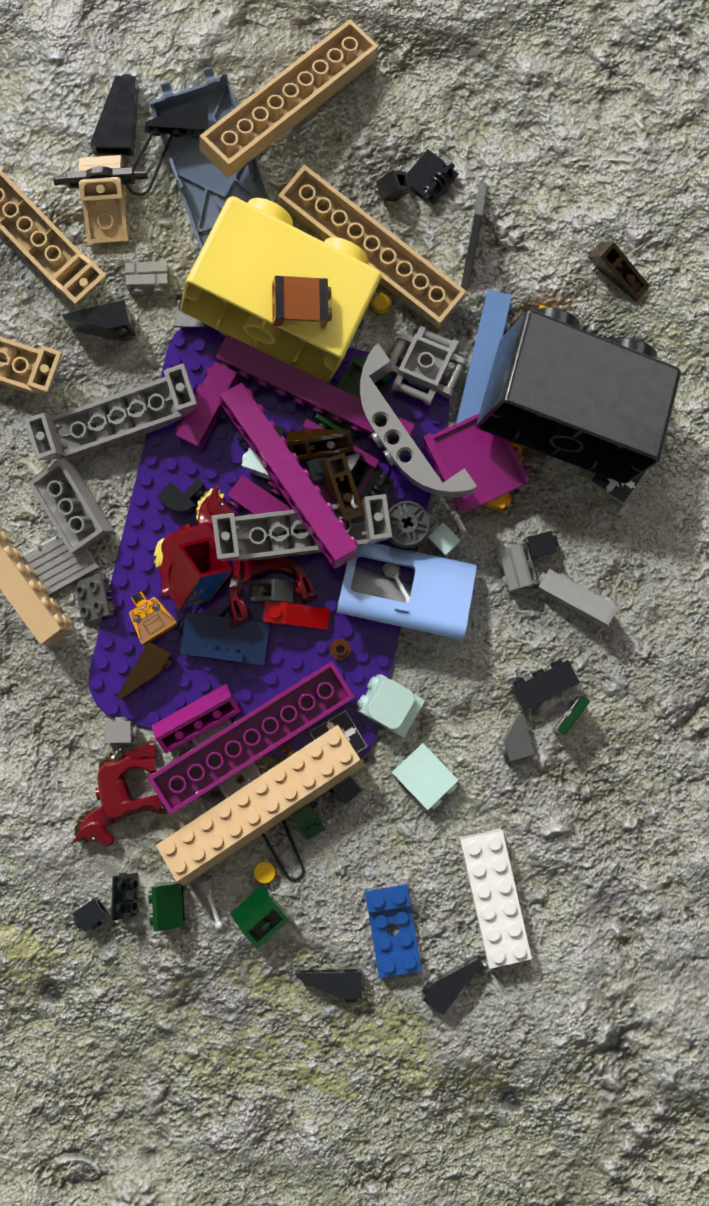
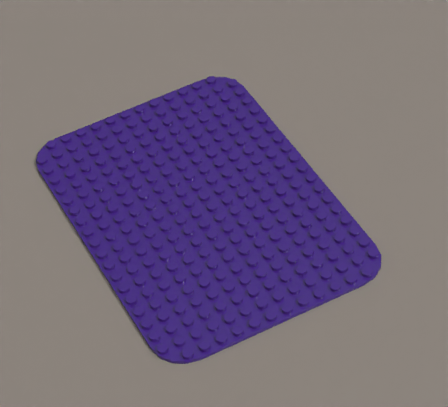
M179 329L174 334L167 348L160 379L165 377L163 370L184 363L195 395L197 387L203 384L206 379L205 373L208 367L212 366L214 362L220 364L216 359V355L226 336L217 329ZM348 348L343 361L329 384L337 387L351 366L354 356L357 354L366 360L370 352ZM399 359L396 366L400 367L403 359ZM390 375L391 382L382 396L396 416L415 424V430L411 438L436 472L422 440L424 436L430 433L433 435L445 429L449 413V399L436 392L430 406L425 405L424 401L400 391H392L391 389L397 376ZM251 377L249 380L245 379L241 382L252 393L260 387L256 383L257 380ZM403 379L402 384H405L427 394L430 390H423L419 387L411 385L408 383V380ZM442 379L440 384L446 386ZM270 386L268 388L263 387L254 396V401L257 405L260 404L263 407L268 421L272 420L275 425L285 428L286 435L284 438L286 442L288 432L302 430V425L306 419L315 424L318 423L315 421L317 413L312 410V406L305 404V406L299 405L293 401V397L289 395L283 397L275 393V389ZM224 409L222 410L218 419H222L228 416ZM185 417L166 427L148 433L111 579V589L109 590H112V593L108 594V596H113V599L107 601H113L116 611H114V616L102 617L89 670V689L94 702L108 716L113 718L128 717V721H133V724L152 728L151 725L227 684L241 711L230 718L231 722L234 723L332 661L355 698L267 754L287 758L286 755L291 751L295 750L297 752L314 741L309 731L346 710L367 745L366 748L357 753L360 759H362L372 748L378 733L379 724L358 713L357 703L360 697L366 695L369 690L367 686L373 676L383 675L390 679L401 627L336 613L347 562L334 569L323 552L289 556L291 560L299 563L305 571L318 596L315 600L307 603L302 602L295 591L294 578L281 571H271L250 580L280 579L294 582L293 604L330 609L328 630L270 624L265 664L263 666L181 654L182 636L179 630L180 624L185 619L186 613H192L199 605L179 610L170 596L162 598L161 576L159 568H156L154 563L156 559L154 553L158 542L168 534L179 531L180 527L186 524L197 525L196 510L188 514L174 513L156 496L170 482L174 483L184 493L199 478L206 486L205 492L218 486L220 493L224 494L223 499L227 505L236 512L237 516H244L248 512L243 508L238 510L229 503L231 500L227 496L241 475H243L290 508L292 507L283 495L279 497L270 491L272 488L269 487L268 483L272 480L249 473L243 468L242 458L248 451V448L240 445L237 439L239 431L230 418L226 421H217L202 450L179 440L175 435L177 433L175 432L177 424L183 421ZM361 431V433L357 432L352 440L353 445L380 460L376 470L381 473H387L390 475V478L395 480L386 496L388 511L399 502L412 501L421 505L427 512L431 493L412 484L395 464L391 466L384 456V447L379 448L375 441L368 437V433ZM405 456L401 459V462L407 463L411 460V457ZM194 499L192 502L198 507V500ZM410 520L403 522L404 528L407 529L408 526H411ZM388 539L376 542L379 544L395 547L388 541ZM419 546L409 550L418 552ZM358 557L355 566L385 576L382 567L387 562ZM227 561V562L229 563V565L231 566V568L233 569V570H232V574H233V572H234V561ZM399 565L401 572L398 577L400 581L410 585L414 569ZM246 582L240 597L249 609V621L264 623L265 602L246 601ZM230 583L216 594L212 601L206 603L196 613L219 616L229 605ZM142 591L147 601L153 597L157 598L179 623V625L151 642L173 654L171 658L173 663L168 671L164 670L161 675L126 699L120 700L117 698V695L146 646L141 644L129 615L130 611L137 608L131 597ZM228 610L223 617L230 618V611ZM337 639H344L351 646V653L344 660H337L330 653V646ZM341 645L336 648L338 653H343L345 650Z

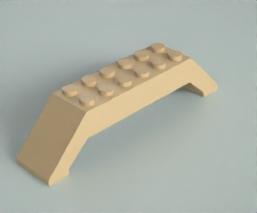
M0 169V231L61 294L77 305L107 277L106 274L92 260L84 256Z

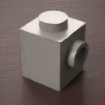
M115 717V721L105 722V743H132L134 738H137V725H134L133 721H128V717Z

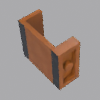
M275 275L272 282V326H282L284 320L320 322V328L325 329L328 321L332 319V308H328V300H331L332 294L331 287H328V278Z

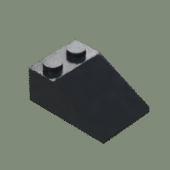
M125 300L62 314L63 319L72 331L119 341H128L133 336H136L132 315Z

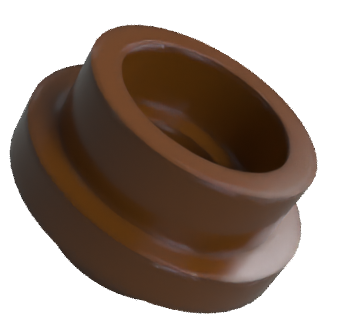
M337 639L332 642L330 653L333 658L344 660L350 655L351 646L346 640ZM341 645L345 650L343 653H338L336 648Z

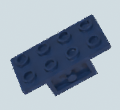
M187 612L180 653L263 666L265 664L270 624L248 621L245 625L231 629L230 618Z

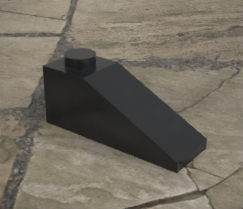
M475 956L437 976L431 983L428 981L421 990L423 993L421 996L422 1000L444 1016L480 965V958Z
M361 969L297 970L296 978L332 996L345 999L347 1003L358 1002V999H362Z

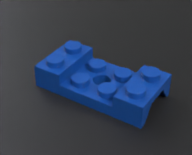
M407 883L379 889H366L365 896L379 978L422 971ZM392 923L397 924L399 932L396 935L388 934V925Z

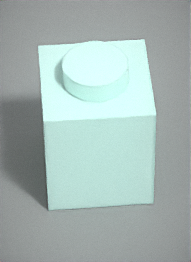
M444 523L440 526L435 524L428 531L430 535L427 540L443 557L447 556L461 541Z

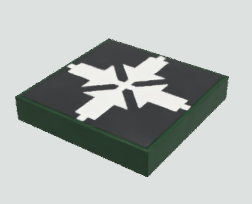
M585 696L577 697L552 731L557 735H566L588 706L590 700Z

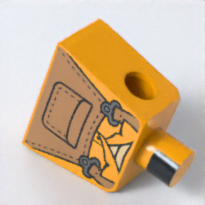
M142 591L131 597L137 608L130 611L129 615L141 644L146 645L148 641L152 642L179 625L177 620L157 598L153 597L147 601Z

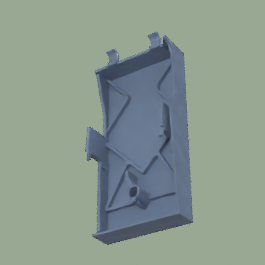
M212 67L203 69L206 83L174 94L169 81L160 84L164 97L149 102L154 118L185 104L208 105L209 129L237 107L227 73L224 72L220 78L216 79ZM170 134L161 135L164 147L167 144ZM190 135L172 137L166 153L200 250H202L229 197H237L246 203L253 198L271 201L256 157L231 177L227 178L199 151V139L192 138Z

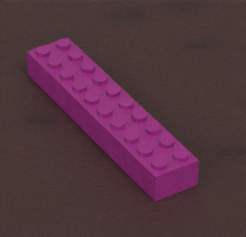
M331 661L153 773L147 779L171 815L355 697Z

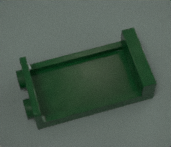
M356 354L337 388L361 399L360 379L366 360ZM387 374L374 383L381 394L384 393L390 384L391 376ZM325 412L323 415L317 413L315 416V421L318 422L317 425L324 429L350 430L352 440L357 434L356 431L349 428V424L345 422L339 424L333 421L331 415Z

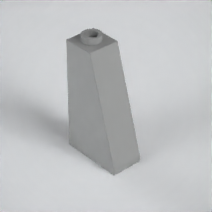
M551 569L546 573L542 572L537 579L539 585L536 589L599 628L608 626L619 608L617 605Z

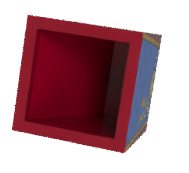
M211 537L177 544L175 547L168 594L179 610L212 601L233 570L227 561L217 560L216 545Z

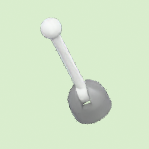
M387 562L383 565L382 571L386 577L395 579L406 598L405 603L409 602L410 597L398 577L401 572L400 566Z
M212 878L203 879L197 882L196 886L200 894L207 896L216 922L215 928L220 930L223 928V923L219 920L211 897V893L214 890V882Z

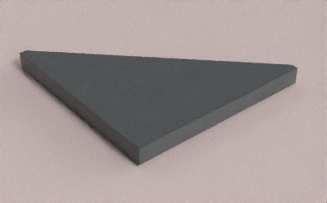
M479 181L461 282V287L466 289L470 285L484 212L487 184Z

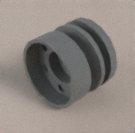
M402 501L393 505L389 510L392 538H389L388 541L393 546L406 550L418 547L426 539L430 526L426 510L418 503L412 501ZM410 520L411 526H408L407 529L404 528L403 522Z

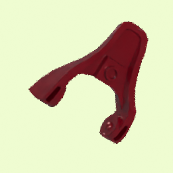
M289 557L234 561V572L229 586L231 629L245 625L249 621V609L244 604L242 598L238 597L244 584L251 578L271 571H281L294 578L295 591L302 602L307 603L317 599L318 596L300 564Z

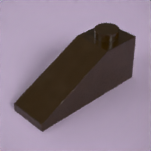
M614 241L600 242L589 254L588 258L596 268L634 301H637L649 288L650 285Z
M308 428L288 432V449L291 453L294 452L299 460L354 451L350 430Z
M345 453L320 461L326 484L343 521L365 515Z
M148 641L117 698L120 700L126 699L161 675L164 670L168 671L173 663V659H171L173 654Z

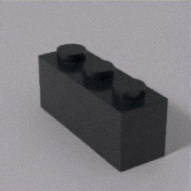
M559 659L550 664V669L544 671L541 668L531 673L532 678L525 681L524 678H521L512 683L514 687L509 690L521 712L580 683L569 660L563 662L562 659Z

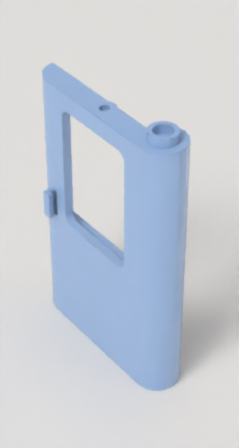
M379 543L358 546L356 557L347 562L336 613L463 640L467 627L477 565ZM365 557L413 568L415 575L410 601L404 603L352 591L351 584L357 558Z

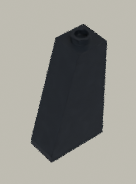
M130 74L115 76L90 142L94 154L135 155L139 92L136 76Z

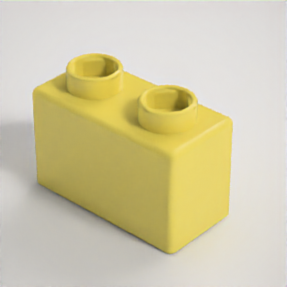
M232 196L227 199L186 279L180 310L184 314L329 383L346 355L382 275L379 270L369 266L368 256L354 243L337 237L328 238L323 242L293 227V219L290 214L278 204L262 198H253L246 203ZM275 275L328 278V287L332 289L331 300H328V308H332V319L328 321L325 329L320 328V322L284 320L282 326H272V282Z

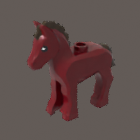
M155 741L148 742L136 749L127 750L125 753H123L122 748L119 750L115 749L114 753L110 752L101 759L97 775L98 788L95 790L97 800H101V806L87 810L84 815L79 817L74 829L75 843L83 841L84 844H87L91 841L111 846L114 844L115 838L107 830L106 826L120 822L131 814L143 811L167 814V809L158 795L131 800L129 788L124 777L128 771L133 769H143L149 773L158 771L155 757L158 756ZM145 756L150 757V758H147V759H140V758L145 757Z

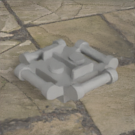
M420 326L414 337L400 333L397 338L398 343L390 358L393 371L389 374L397 376L391 390L394 392L400 391L424 401V404L428 406L432 404L436 392L445 398L451 399L461 371L466 368L468 363L465 358L454 354L459 341L455 339L449 340L427 331V328ZM405 345H410L401 366H396ZM449 363H454L455 367L446 386L441 385L440 383ZM403 379L408 380V383L411 385L419 387L423 390H430L427 394L415 388L402 384Z

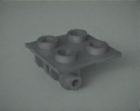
M99 573L74 583L83 624L104 616H114V611H116L113 601H107L113 599V596H106V594L112 593V590H107L111 588L106 574Z

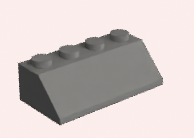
M60 459L28 482L70 554L100 541L114 531L71 460Z
M355 566L351 584L352 591L405 603L406 598L394 579ZM402 583L410 597L412 586ZM406 628V629L412 630V631L417 632V633H418V631H419V630H414V629Z

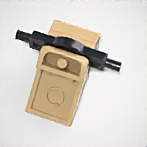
M122 155L79 158V171L66 172V176L53 177L54 186L68 185L69 189L79 188L80 199L83 204L87 244L129 241L125 198H127L126 185L135 184V180H148L147 170L134 171L132 167L124 168Z

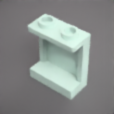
M423 743L392 771L397 779L427 810L429 808L434 810L442 802L440 798L445 793L449 795L458 787L455 784L458 779Z

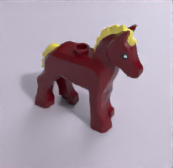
M218 486L204 492L203 496L198 500V507L196 508L197 525H183L179 531L168 534L158 542L154 556H156L154 563L156 568H159L161 576L162 598L169 596L168 589L176 545L211 537L215 543L212 515L234 513V517L237 516L236 512L223 499L224 494L220 493Z

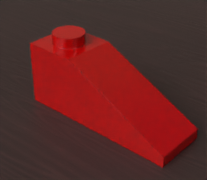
M266 600L263 622L274 625L328 630L330 609Z

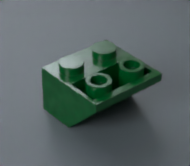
M176 881L156 883L151 887L152 890L148 892L149 904H152L153 913L149 915L150 926H153L154 932L183 927L185 925L183 885Z
M263 884L230 913L241 932L256 949L290 919V915Z

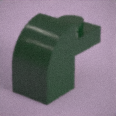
M310 803L290 815L307 840L325 830L323 823Z

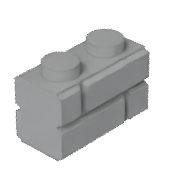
M167 261L125 263L126 288L128 292H132L134 295H142L144 291L163 294L165 291L170 290V274Z
M527 543L499 550L498 563L504 570L503 582L505 587L509 588V591H516L538 584Z

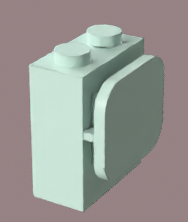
M383 675L373 676L367 686L369 690L366 695L360 697L357 703V712L397 736L405 737L425 700L394 680H390Z

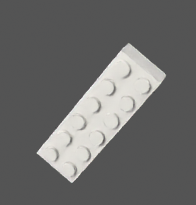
M496 829L459 838L489 969L531 960L532 957L503 830Z

